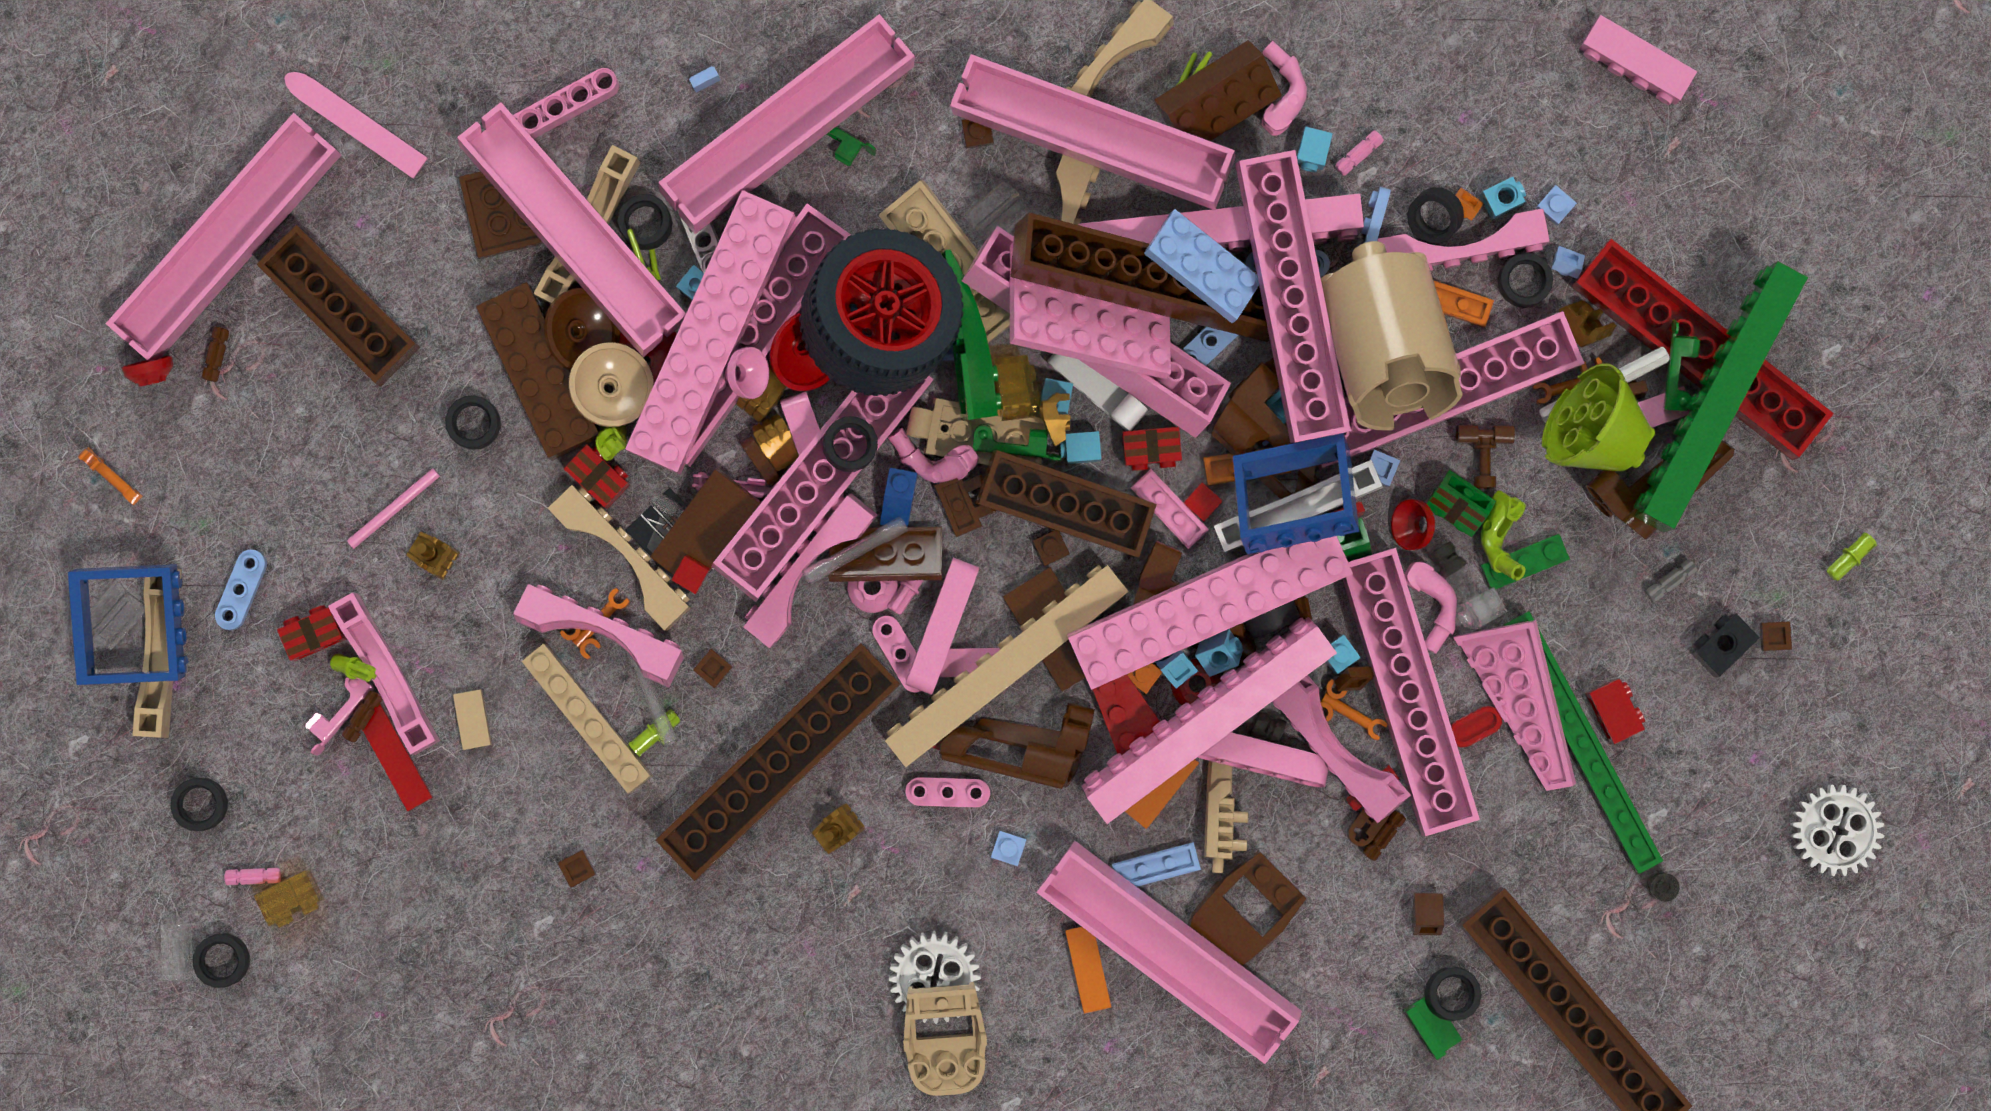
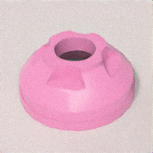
M745 347L735 351L729 359L727 369H725L726 380L737 396L755 399L763 394L769 380L768 362L764 354L755 347ZM736 366L740 368L741 372L740 379L738 381L736 380L735 376Z
M866 581L848 582L847 590L851 602L860 610L868 613H877L887 609L888 604L898 591V581H879L881 589L875 595H869L865 592L864 583Z

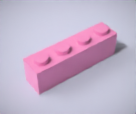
M1602 15L1597 18L1579 48L1584 51L1583 55L1593 62L1601 61L1608 66L1607 69L1611 73L1620 77L1624 75L1632 80L1631 83L1635 87L1643 91L1647 89L1657 94L1656 98L1667 105L1671 103L1676 105L1682 99L1697 73L1696 70Z

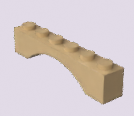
M1152 0L1136 2L1129 12L1131 15L1125 23L1121 22L1112 32L1113 38L1107 45L1102 44L1094 54L1096 59L1089 67L1085 65L1076 77L1078 79L1072 88L1068 86L1066 89L1091 98L1104 74L1115 63L1138 50L1156 46L1174 25L1173 16Z
M614 145L611 146L587 198V201L607 224H609L640 165L637 157ZM555 257L541 278L534 295L551 305L560 294L574 289L578 282Z
M1062 155L1056 172L1063 202L1061 221L1076 225L1081 224V219L1077 218L1081 208L1086 209L1091 193L1087 192L1090 182L1096 183L1101 168Z
M571 485L548 509L567 529L598 536L612 544L624 555L632 565L640 581L645 611L663 630L668 631L691 609L687 604L690 598L679 587L674 590L667 583L670 577L660 567L654 570L648 563L651 560L649 555L641 547L635 550L631 546L629 541L632 538L622 527L616 530L609 523L613 518L602 507L596 509L590 503L593 497L582 486L577 489Z
M177 569L178 571H180V579H181V571H182V569ZM162 576L145 577L143 592L145 604V651L142 672L169 671ZM173 681L140 683L134 710L133 736L169 738Z
M542 644L522 661L628 794L634 792L653 776L636 753L620 737L588 698L548 644Z

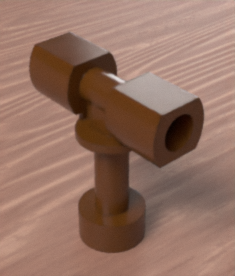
M1471 425L1456 426V443L1474 444V449L1479 450V476H1474V486L1478 489L1496 488V476H1491V449H1496V444H1513L1515 441L1514 426H1493L1492 429H1478V426Z

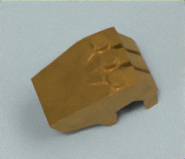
M1584 300L1558 309L1559 313L1564 312L1576 344L1581 348L1610 337L1617 326L1614 322L1602 326L1599 319L1603 314V310L1593 309Z
M769 364V380L763 394L755 399L739 397L736 404L758 422H762L771 409L778 404L781 395L787 387L775 377Z
M1056 392L1047 400H1042L1039 406V414L1053 445H1058L1065 441L1066 431H1070L1071 416L1059 414L1056 407L1059 401L1070 400L1069 393L1060 394Z
M778 413L771 416V420L768 418L762 421V425L758 423L752 426L753 434L761 450L777 472L793 464L799 457L793 437Z
M420 532L406 556L419 567L444 580L448 574L446 570L451 569L454 564L452 561L457 559L460 552L436 537Z
M847 803L839 806L835 811L826 816L812 831V835L828 855L865 830L864 824L858 820L854 812H851L852 809Z

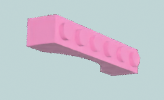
M1543 209L1516 213L1495 234L1482 241L1465 246H1435L1418 241L1407 234L1377 239L1378 242L1385 245L1387 253L1420 252L1425 254L1430 271L1433 270L1432 266L1442 264L1445 269L1461 265L1460 261L1471 259V263L1484 262L1488 260L1487 256L1498 254L1499 258L1515 256V251L1526 249V253L1539 252L1543 250V246L1550 242Z
M853 494L847 495L846 498L841 495L831 507L835 512L828 520L824 517L814 529L817 533L811 542L808 539L804 541L797 550V553L800 555L794 563L789 561L779 573L782 579L777 585L772 583L762 595L765 598L763 603L759 607L754 605L745 616L748 622L744 625V628L768 648L774 646L792 624L794 593L808 566L830 547L861 537L878 514Z
M529 584L527 585L513 613L516 622L541 633L555 629L574 628L604 635L619 644L630 654L645 678L670 687L684 659L678 644L667 639L664 642L657 640L651 632L640 628L636 631L629 628V624L619 618L608 619L596 608L589 606L585 609L577 605L578 602L568 596L557 597L545 586L537 585V587Z
M352 592L329 605L328 607L337 624L363 663L376 668L375 674L377 676L373 682L410 755H416L439 742L438 735L360 595Z
M1308 675L1272 701L1273 705L1281 710L1290 720L1291 726L1304 736L1310 748L1315 753H1318L1327 763L1328 769L1344 783L1348 793L1356 797L1362 804L1366 814L1377 823L1389 816L1411 796L1392 773L1380 771L1366 765L1341 745L1325 719L1320 703L1319 687Z

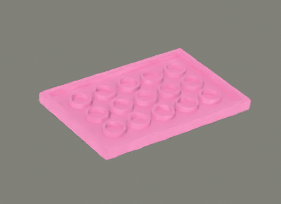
M1013 243L1010 245V276H1011ZM1010 277V344L1162 379H1167L1170 376V317Z

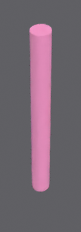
M432 468L347 540L349 545L355 549L437 480L440 475L436 470Z

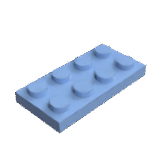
M1176 209L1169 214L1144 252L1146 256L1231 323L1238 319L1259 286L1258 276L1255 272Z

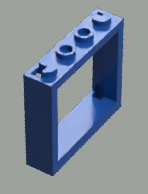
M1344 433L1233 456L1240 538L1247 554L1262 553L1271 549L1287 548L1296 544L1317 542L1325 538L1345 536V534L1359 532L1350 449ZM1338 461L1344 510L1251 529L1246 480Z
M177 564L79 568L68 572L77 685L178 681L185 677V673H187L186 664L189 662L188 657L184 656L183 650L187 635L181 623V617L184 616V602L179 596L182 579H180V571L177 570ZM162 576L169 671L95 674L88 580Z

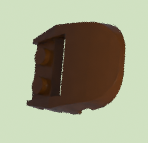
M1260 851L1255 852V856L1244 864H1239L1220 881H1217L1209 889L1210 891L1202 902H1199L1188 922V926L1241 966L1252 960L1276 940L1306 900V897ZM1242 876L1283 915L1263 937L1223 898Z

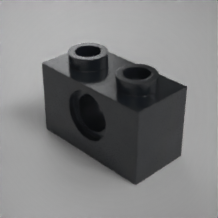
M1737 613L1721 616L1714 623L1716 629L1709 636L1706 633L1703 634L1693 644L1696 648L1691 654L1713 677H1720L1760 638ZM1722 635L1729 640V648L1726 651L1720 650L1717 645L1718 638Z

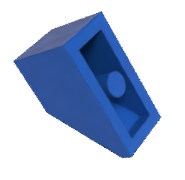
M889 468L880 525L888 527L909 526L918 473Z

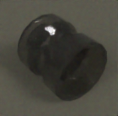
M1452 541L1444 544L1428 556L1432 563L1438 565L1440 568L1439 573L1444 579L1467 564L1464 558L1458 556L1455 552L1456 547Z
M1261 710L1252 727L1250 736L1257 739L1262 737L1267 742L1278 744L1287 721L1281 718L1274 719L1270 717L1269 713Z
M1661 872L1650 876L1646 885L1650 897L1664 902L1675 899L1680 890L1676 877Z

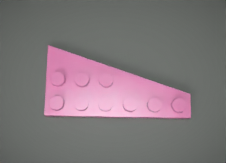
M1527 621L1453 637L1457 645L1462 647L1468 657L1467 661L1471 668L1476 670L1482 680V686L1502 719L1510 726L1516 742L1524 749L1529 758L1530 765L1546 791L1574 786L1576 781L1537 621Z

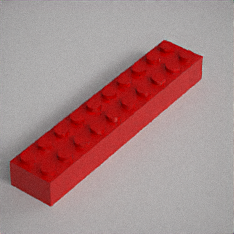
M1613 239L1604 244L1571 286L1652 351L1664 347L1670 356L1672 320H1676L1679 323L1677 336H1695L1700 340L1699 356L1697 358L1681 356L1680 373L1700 389L1703 387L1700 384V380L1707 369L1711 370L1717 361L1713 359L1720 344L1724 345L1730 336L1726 334L1727 329ZM1764 360L1735 416L1789 459L1794 460L1803 454L1834 413L1767 360Z

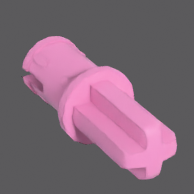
M924 580L900 581L901 586L888 604V608L894 613L901 615L913 596L919 594L918 589Z

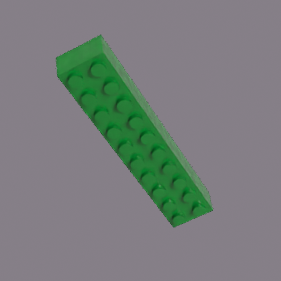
M1779 261L1771 266L1767 265L1764 270H1759L1752 283L1756 286L1750 295L1747 294L1739 307L1743 311L1737 320L1734 319L1726 332V334L1730 335L1724 345H1719L1713 356V359L1717 361L1711 370L1707 369L1700 380V384L1703 385L1702 389L1698 394L1694 393L1687 405V409L1690 410L1685 419L1681 418L1673 433L1677 435L1675 440L1665 446L1660 456L1663 459L1661 466L1658 469L1654 468L1647 480L1650 487L1645 494L1641 493L1633 507L1637 510L1634 515L1635 518L1663 533L1676 528L1808 279L1807 276Z

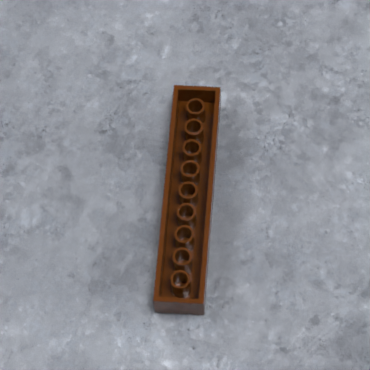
M1030 212L1015 224L1010 276L1012 278L1265 342L1270 341L1259 286L1238 319L1231 323L1146 256L1144 252L1149 243Z
M860 643L656 839V842L694 881L698 880L901 684Z
M1499 887L1458 923L1618 1111H1688L1692 1107L1691 1103L1505 888Z

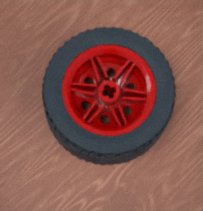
M868 229L862 233L857 232L855 235H850L846 240L839 241L838 245H835L825 255L803 294L802 305L799 311L801 314L799 322L801 323L800 332L802 333V340L806 344L805 348L809 352V356L813 358L815 365L821 369V372L829 376L830 380L844 386L848 390L873 396H888V394L895 395L899 391L905 392L908 388L912 389L916 384H920L924 379H927L949 351L962 324L961 318L963 317L962 309L964 305L961 300L963 298L960 291L961 286L957 282L958 278L954 274L953 268L947 263L946 258L925 240L896 229ZM855 304L858 309L851 312L849 305ZM862 330L865 331L867 334L871 335V337L865 336L862 333ZM893 332L898 333L900 339L892 340L891 334Z

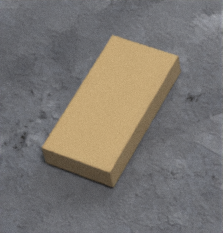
M482 689L453 694L463 750L492 745Z

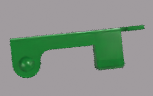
M835 127L826 134L840 142L839 147L834 153L835 159L847 166H851L862 147L869 154L876 155V148L873 145L863 143L838 127Z
M1672 320L1670 361L1668 364L1663 408L1666 410L1686 411L1688 410L1687 405L1691 396L1688 392L1678 389L1681 356L1697 358L1699 356L1700 340L1695 336H1677L1679 323L1676 320Z
M980 424L975 429L974 451L992 453L993 450H998L1011 455L1061 460L1060 454H1046L1047 430L1031 428L1029 443L1024 445L995 441L992 428L987 424Z

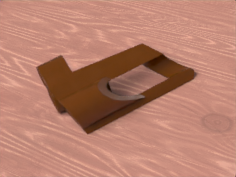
M1263 362L1229 394L1228 397L1231 400L1219 417L1211 434L1234 456L1254 452L1265 440L1274 447L1293 444L1290 443L1287 426L1264 403L1279 387L1277 375ZM1317 465L1298 469V481L1294 494L1318 484L1317 477L1315 476ZM1273 475L1258 477L1280 499L1292 495Z
M1721 441L1711 460L1712 463L1707 467L1695 492L1734 456L1735 449L1727 442ZM1663 460L1630 487L1626 485L1615 471L1602 470L1586 485L1587 490L1594 497V504L1607 517L1617 516L1646 540L1657 530L1635 518L1634 515L1637 510L1633 507L1640 494H1645L1650 487L1647 480L1654 468L1658 469L1661 466Z
M1159 541L1155 542L1138 579L1140 580L1139 588L1133 605L1179 585V583L1171 580L1182 555L1180 550ZM1243 623L1230 628L1234 637H1237L1243 646V652L1237 666L1239 668L1244 665L1243 661L1246 657L1256 652L1254 638L1248 630L1244 629ZM1199 642L1191 645V647L1197 649Z
M1068 703L1060 731L982 718L973 727L962 726L948 734L940 744L939 754L944 761L1059 789L1066 788L1072 782L1078 770L1081 756L1086 749L1095 709ZM979 738L1026 749L1022 767L969 755L966 752L970 745Z

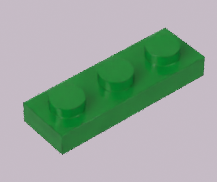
M1560 534L1510 553L1513 560L1525 567V574L1521 579L1570 560ZM1489 562L1480 565L1490 591L1516 582V580L1502 572H1495Z

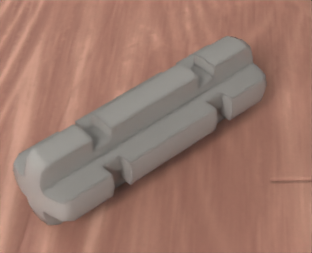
M1690 559L1683 561L1678 565L1679 568H1674L1657 581L1658 584H1653L1646 589L1647 595L1653 602L1658 601L1664 596V593L1670 592L1686 580V576L1690 577L1697 571L1695 564Z

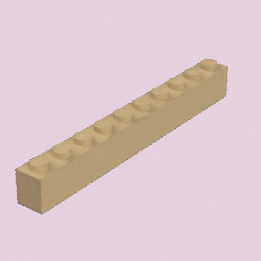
M1098 565L1086 575L1089 580L1082 586L1075 583L1064 592L1067 597L1058 604L1054 600L1042 609L1045 615L1039 620L1035 621L1032 617L1020 627L1022 630L1021 634L1016 638L1009 635L997 645L1000 648L997 653L991 656L988 652L975 663L978 668L969 674L965 670L953 680L956 684L948 691L943 687L931 697L934 702L926 709L922 705L909 714L912 720L902 726L899 722L886 732L889 738L885 742L903 765L908 767L1069 640L1067 634L1085 627L1126 595L1129 591L1107 565L1102 569Z

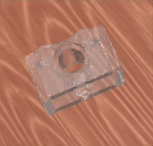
M1492 587L1457 605L1459 612L1456 615L1464 628L1468 626L1470 630H1474L1507 613V610L1495 588Z

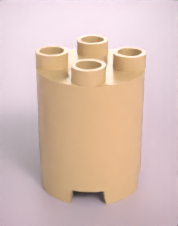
M1371 241L1363 243L1353 250L1352 263L1342 267L1335 273L1321 277L1335 354L1349 402L1353 407L1357 422L1370 429L1393 430V415L1408 413L1420 408H1424L1428 418L1433 420L1455 406L1463 395L1459 382L1461 376L1460 365L1426 255L1420 252L1387 253L1385 245L1381 242Z

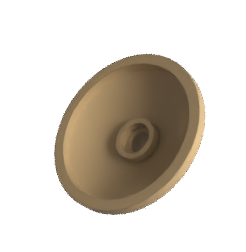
M602 343L584 351L572 366L568 381L571 400L579 413L587 420L605 427L624 426L639 418L654 386L652 372L645 359L634 349L619 343ZM610 384L613 387V392L607 393L604 390V385Z

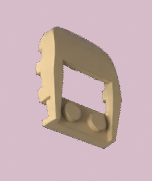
M969 982V985L917 989H913V986L908 987L903 1040L904 1052L907 1055L911 1080L919 1090L926 1094L934 1096L963 1094L974 1089L982 1080L985 1071L987 1037L974 982ZM972 1015V1034L916 1038L915 1020Z

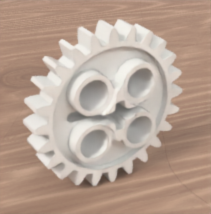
M1828 785L1827 793L1823 788L1818 787L1817 797L1812 793H1808L1806 795L1809 803L1799 802L1803 811L1793 812L1799 818V821L1790 823L1792 827L1798 828V832L1791 834L1790 837L1799 838V842L1793 847L1794 849L1804 850L1799 858L1806 859L1809 857L1808 867L1812 868L1818 864L1819 873H1824L1828 867L1830 876H1835L1837 869L1841 876H1847V868L1852 873H1858L1857 864L1866 868L1868 867L1865 860L1866 857L1876 859L1872 849L1882 848L1876 843V839L1884 838L1883 834L1877 832V828L1883 827L1884 823L1876 822L1875 819L1881 815V812L1871 811L1875 802L1865 803L1866 793H1861L1856 797L1857 788L1851 787L1848 793H1846V786L1839 785L1836 792L1834 785ZM1828 804L1835 808V815L1830 820L1824 816V808ZM1847 807L1848 811L1843 816V808ZM1854 815L1859 816L1861 819V826L1857 830H1853L1850 826V819ZM1833 826H1839L1842 834L1836 835V832L1832 830ZM1818 830L1822 831L1825 837L1824 842L1820 846H1817L1813 841V835ZM1847 841L1850 844L1851 851L1844 857L1841 855L1839 848L1841 843ZM1831 843H1832V847H1831V850H1832V851H1831L1830 854H1828V853H1827V848H1828V847L1831 845Z
M933 931L931 939H927L924 932H922L920 942L911 937V947L904 944L901 945L904 955L895 953L894 959L899 964H891L890 970L897 974L890 975L889 981L897 983L891 987L890 991L892 993H900L896 997L895 1002H905L903 1012L906 1011L908 987L912 983L921 982L925 985V988H930L931 976L934 973L938 954H942L943 959L935 987L969 985V982L981 979L980 973L973 972L979 968V962H970L975 957V953H965L968 946L967 943L958 946L957 936L950 942L947 940V932H944L940 939L937 938L936 931ZM920 955H928L933 962L929 966H922L917 962V958ZM954 961L960 966V969L955 973H950L945 969V964ZM974 982L976 991H979L980 985ZM944 1017V1020L949 1022V1017ZM933 1018L935 1024L938 1023L939 1018Z

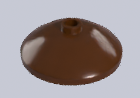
M575 288L563 292L551 303L547 311L544 334L548 349L555 360L570 371L577 358L592 346L602 343H619L620 330L583 288ZM571 327L574 330L573 336L571 335Z

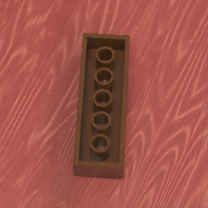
M298 225L289 231L256 264L380 387L421 348Z
M525 282L477 305L476 308L548 459L553 461L595 441L600 430L597 424L587 420L579 413L571 400L568 387L570 370L560 365L548 349L544 334L545 314L534 295L532 287Z
M998 450L992 451L975 504L1138 558L1157 505Z

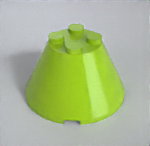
M1611 364L1595 365L1580 374L1578 378L1581 381L1571 391L1566 388L1553 406L1542 435V447L1546 449L1547 453L1545 458L1555 465L1610 471H1624L1631 466L1637 468L1645 459L1644 452L1654 437L1655 430L1649 425L1623 373Z

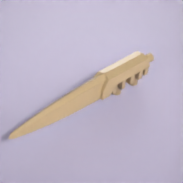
M1209 761L1204 857L1212 858V873H1223L1224 860H1233V851H1247V840H1235L1233 835L1234 822L1248 823V812L1234 811L1235 798L1229 797L1232 794L1233 767Z

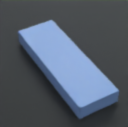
M1194 842L1112 863V868L1136 887L1201 870Z

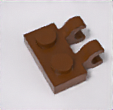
M982 474L965 482L963 479L958 480L956 478L934 485L956 537L983 527L980 518L998 512L981 505L975 508L969 493L980 489L984 478Z

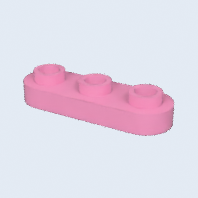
M891 616L878 618L873 625V635L904 688L914 693L921 692V690L905 685L917 654L895 618ZM888 624L892 627L891 634H882L881 628L883 625ZM898 649L906 651V657L902 660L896 658L895 653Z
M918 777L912 779L907 784L906 797L912 804L917 806L981 807L989 800L990 789L984 781L979 779ZM917 786H922L925 789L924 796L917 797L914 794V789ZM945 787L953 789L952 797L946 798L943 796L942 791ZM973 788L981 790L982 795L980 798L974 799L971 797L970 792Z

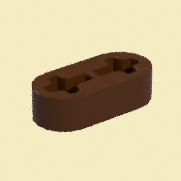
M750 436L741 442V446L769 487L779 482L780 476L754 438Z
M1363 807L1347 830L1349 841L1356 846L1368 845L1389 816L1379 823L1374 819L1371 822L1368 820L1370 817L1366 814ZM1365 823H1368L1369 826L1365 830V834L1368 836L1367 839L1360 838L1356 841L1354 839L1356 837V833L1353 832L1354 829H1361Z

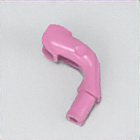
M1272 41L1262 54L1280 69L1279 73L1290 84L1288 92L1275 105L1272 103L1266 109L1262 118L1263 128L1270 135L1277 136L1282 134L1292 124V121L1302 109L1307 97V86L1296 57H1290Z
M903 428L897 429L888 437L899 453L900 461L918 473L920 477L933 483L947 482L956 478L958 480L963 479L979 461L978 455L970 445L957 446L950 450L944 458L932 461L925 457L918 447L915 448Z
M1413 562L1404 573L1407 585L1417 592L1423 591L1432 596L1441 605L1440 614L1434 621L1436 625L1425 640L1427 649L1437 654L1449 634L1453 635L1455 631L1457 597L1452 586L1446 579L1434 571L1433 567L1424 562Z

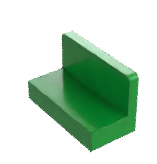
M1425 996L1403 1010L1436 1060L1445 1056V1051L1462 1040L1451 1021L1440 1019L1431 1013L1426 1004Z

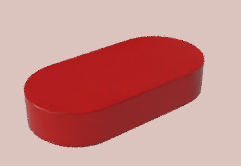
M1484 706L1456 720L1451 724L1457 747H1469L1497 732L1502 725V717L1496 708Z

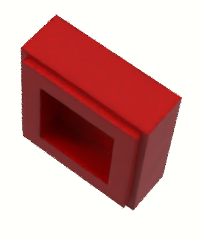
M1202 482L1185 500L1184 504L1204 522L1223 500Z
M685 555L672 581L697 594L710 568Z

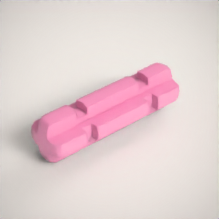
M1372 131L1366 137V140H1362L1347 153L1346 158L1343 157L1336 163L1335 167L1343 176L1347 175L1353 169V166H1357L1372 153L1373 148L1376 149L1383 143L1384 139L1377 131Z
M265 868L241 869L240 871L238 869L226 870L224 880L226 885H238L239 883L241 885L264 884L266 881L268 883H279L281 881L280 868H267V870Z

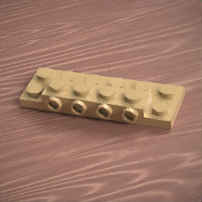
M924 180L916 183L879 214V217L890 230L896 229L900 232H908V234L915 235L917 238L923 239L932 245L941 255V251L951 249L964 275L978 254V250ZM970 287L986 331L987 341L990 343L1010 326V313Z

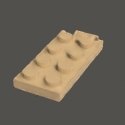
M934 398L933 411L917 407L911 408L906 435L928 439L926 448H924V454L944 457L950 450L960 445H970L973 448L974 432L980 424H987L992 428L993 439L997 442L1024 445L1029 443L1031 428L1046 430L1042 418L1026 415V418H1019L1018 413L1011 412L1012 419L1005 420L1004 411L997 410L998 416L961 420L959 402ZM943 425H947L949 427V430L947 432L941 431V427ZM975 451L979 457L977 464L988 466L992 453ZM1013 455L1041 465V457Z

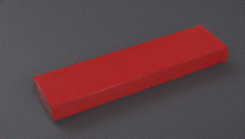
M380 703L378 707L374 708L373 716L362 731L406 810L410 811L434 797L382 703Z

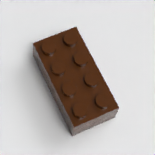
M1247 40L1157 97L1154 101L1167 126L1212 141L1281 97L1282 94L1264 55Z

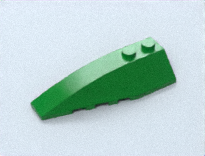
M951 249L941 251L949 266L953 268L963 295L961 299L964 305L962 309L963 317L961 318L962 324L952 344L961 420L998 416L997 410L1002 408L1000 393H995L994 382L998 381L997 365H992L986 331L977 303L970 287L962 282L965 275Z

